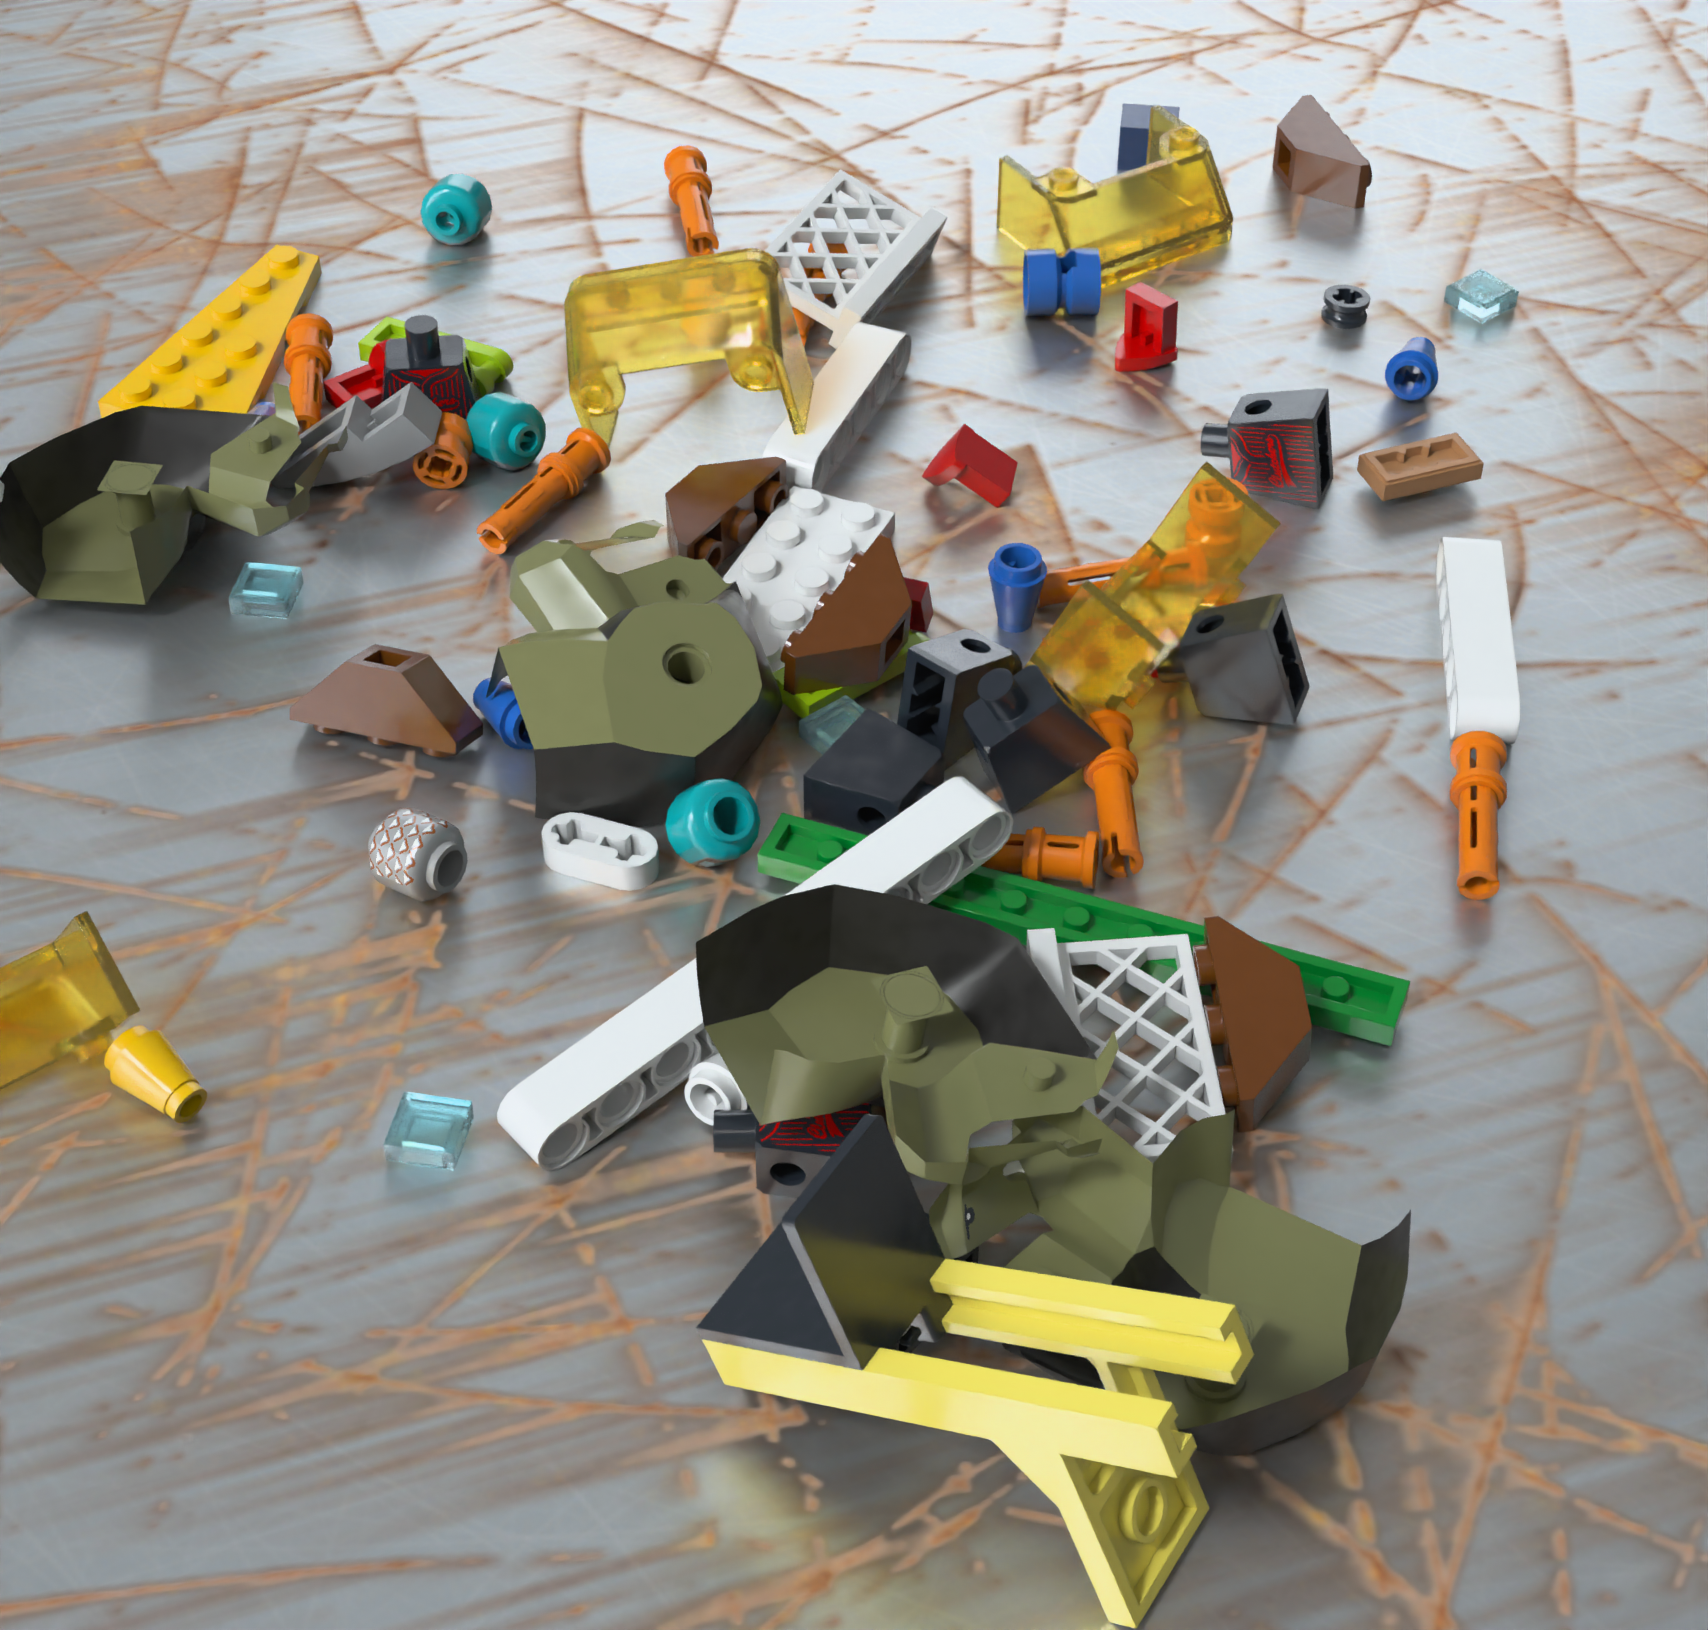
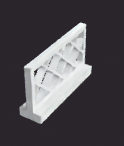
M840 169L751 264L745 278L833 330L828 344L837 349L857 322L872 325L930 257L948 217L932 207L922 217H919ZM842 191L857 200L859 204H841L837 193ZM815 218L834 219L837 228H819ZM848 219H866L870 229H852ZM881 220H891L904 228V230L884 229ZM793 243H812L815 253H797ZM826 243L845 244L848 253H830ZM859 244H877L880 254H863ZM768 268H789L793 278H781L769 271ZM803 268H822L826 279L807 278ZM837 269H855L859 279H840ZM814 294H833L837 306L835 309L816 299Z
M1054 928L1027 930L1026 952L1097 1059L1106 1047L1109 1039L1104 1042L1083 1029L1081 1024L1097 1010L1121 1025L1115 1032L1119 1048L1111 1067L1130 1078L1131 1081L1115 1097L1100 1089L1097 1096L1087 1099L1081 1105L1107 1126L1117 1119L1142 1135L1132 1147L1152 1163L1156 1161L1176 1137L1169 1130L1185 1114L1197 1121L1203 1118L1226 1114L1188 934L1057 943ZM1175 958L1178 970L1163 984L1139 968L1147 960ZM1097 964L1111 974L1095 989L1074 976L1071 966ZM1124 982L1150 996L1135 1013L1110 998ZM1180 989H1182V994H1183V995H1181L1180 993H1178V991H1179ZM1077 998L1082 1001L1079 1005L1077 1004ZM1164 1005L1188 1019V1024L1175 1037L1149 1022ZM1135 1034L1161 1050L1146 1066L1141 1065L1119 1051ZM1191 1041H1192V1043H1193L1194 1049H1193L1192 1047L1188 1046V1044H1189ZM1174 1059L1199 1073V1078L1186 1092L1159 1076ZM1145 1088L1172 1105L1156 1123L1128 1106ZM1202 1096H1204L1205 1104L1199 1101ZM1095 1106L1102 1110L1098 1115H1096Z

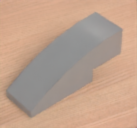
M412 382L373 409L355 395L299 435L301 444L270 483L277 489L295 488L297 479L328 444L339 442L346 426L348 440L344 449L328 454L312 487L345 482L382 471L411 458L433 445L442 411Z

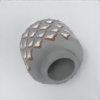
M401 808L387 816L383 822L379 823L370 836L369 863L370 870L375 879L386 887L418 901L434 900L442 894L451 891L458 885L466 871L468 862L467 852L464 848V840L459 829L453 824L417 808Z

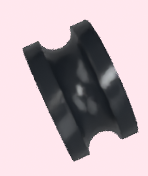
M1335 285L1326 289L1323 298L1326 305L1321 310L1322 320L1326 324L1340 329H1354L1366 322L1367 313L1365 310L1369 307L1370 296L1365 290L1351 285Z

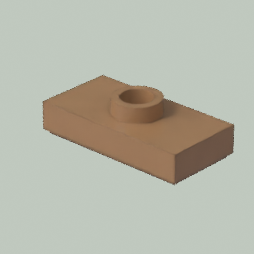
M1451 433L1360 454L1357 471L1382 501H1387L1481 479L1484 463L1457 433Z

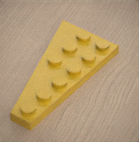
M274 246L98 401L101 418L138 406L247 414L254 408L258 400L265 398L284 357L287 324L298 315L300 308L307 306L322 274L319 256L299 251L291 246Z

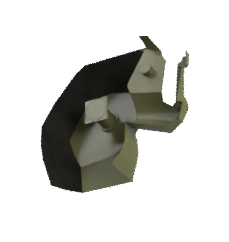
M273 382L276 413L272 416L154 406H138L112 413L55 437L9 462L0 477V481L4 484L3 499L0 502V563L24 589L37 599L146 605L153 592L179 561L182 553L194 547L204 532L206 517L261 537L272 534L305 514L310 506L309 491L330 452L342 451L347 443V426L339 442L328 444L295 482V497L286 506L272 507L266 501L270 482L301 444L298 435L300 427L291 403L288 386Z
M655 520L637 522L619 528L609 539L574 543L566 539L545 540L515 557L510 574L509 598L537 632L528 633L511 640L505 646L498 647L486 698L494 692L501 679L506 676L509 677L534 748L536 771L535 818L549 820L559 814L575 812L632 827L666 823L667 812L677 795L689 787L712 779L723 778L731 781L770 732L783 706L781 692L736 581L725 583L717 571L705 559L694 560L677 555L650 565L616 574L605 571L591 556V551L599 548L655 538L660 527L664 526Z
M832 884L777 898L748 911L696 942L697 979L704 1027L760 1125L835 1113L864 1103L885 1107L888 1130L907 1172L923 1179L961 1186L978 1181L988 1174L992 1167L1058 1149L1067 1157L1086 1158L1100 1154L1099 1149L1103 1138L1079 1144L1074 1139H1069L1061 1142L1055 1140L969 1148L967 1154L970 1135L991 1122L1074 1112L1087 1099L1097 1096L1119 1048L1113 1029L1106 1047L1098 1059L1096 1058L1018 938L986 922L904 897Z
M1080 1105L1074 1112L1014 1119L1012 1121V1140L1008 1144L1055 1140L1061 1142L1069 1139H1074L1079 1144L1103 1138L1099 1149L1100 1154L1086 1158L1067 1157L1061 1151L1055 1149L992 1167L989 1173L978 1181L963 1186L948 1183L929 1209L930 1225L945 1258L954 1259L969 1253L1018 1219L1031 1213L1043 1217L1054 1231L1042 1233L1003 1268L1235 1305L1254 1353L1236 1385L1154 1370L1166 1401L1173 1402L1178 1416L1174 1422L1178 1431L1193 1435L1197 1445L1195 1450L1218 1456L1249 1454L1295 1436L1344 1408L1364 1386L1401 1309L1408 1278L1411 1210L1399 1225L1379 1239L1360 1245L1230 1187L1235 1110L1224 1115L1203 1118L1183 1129L1154 1163L1144 1157L1083 1105ZM1002 1343L1005 1350L1027 1359L1058 1381L1105 1390L1096 1367L1085 1357Z

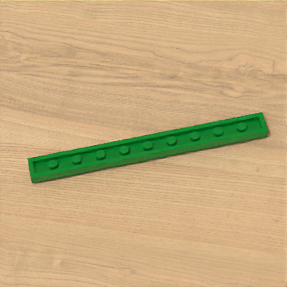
M781 813L757 854L758 873L801 884L868 837V835ZM983 866L976 868L927 904L986 922L1018 938L1024 946H1027V930L1046 928L1055 929L1057 943L1188 934L1192 956L1193 946L1204 944L1203 925ZM1260 941L1299 966L1312 1025L1392 1046L1407 1001L1411 981ZM1175 958L1147 960L1139 968L1163 984L1178 970ZM1210 985L1199 986L1200 994L1212 997Z

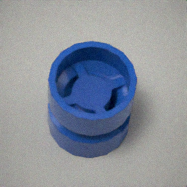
M1054 248L1025 249L1023 258V303L1026 317L1054 316L1059 308H1065L1069 316L1098 315L1101 300V264L1098 248H1069L1064 256H1058Z

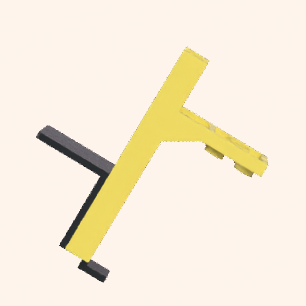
M865 1114L784 1214L782 1222L779 1223L696 1327L725 1385L992 1440L1059 1508L1108 1621L1136 1629L1209 1510V1505L1190 1461V1457L1197 1448L1196 1442L1192 1434L1178 1431L1174 1422L1178 1416L1173 1402L1166 1401L1154 1370L1236 1385L1254 1356L1237 1308L1233 1304L946 1259L884 1118L880 1115ZM946 1333L1085 1357L1096 1367L1105 1390L901 1352L897 1350L896 1344L899 1342L903 1346L912 1347L917 1340L935 1343L940 1341Z

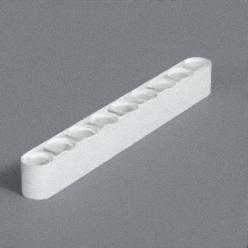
M962 776L953 777L786 895L837 884L900 896L928 904L1000 851L1010 837L1014 820L1008 811ZM696 958L524 1079L507 1093L497 1112L498 1123L543 1170H559L572 1163L689 1078L690 1071L695 1065L719 1053L703 1023Z

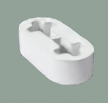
M575 812L563 813L552 817L543 826L541 834L544 860L553 871L627 891L645 888L651 885L658 877L660 870L658 845L656 839L647 831Z

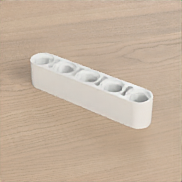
M857 322L766 445L763 458L778 456L786 460V485L789 487V490L792 486L804 489H814L820 493L823 491L905 373L912 346L909 333Z
M1441 537L1436 561V587L1450 739L1455 740L1460 735L1471 731H1486L1500 737L1505 744H1514L1518 735L1520 721V692L1501 540Z

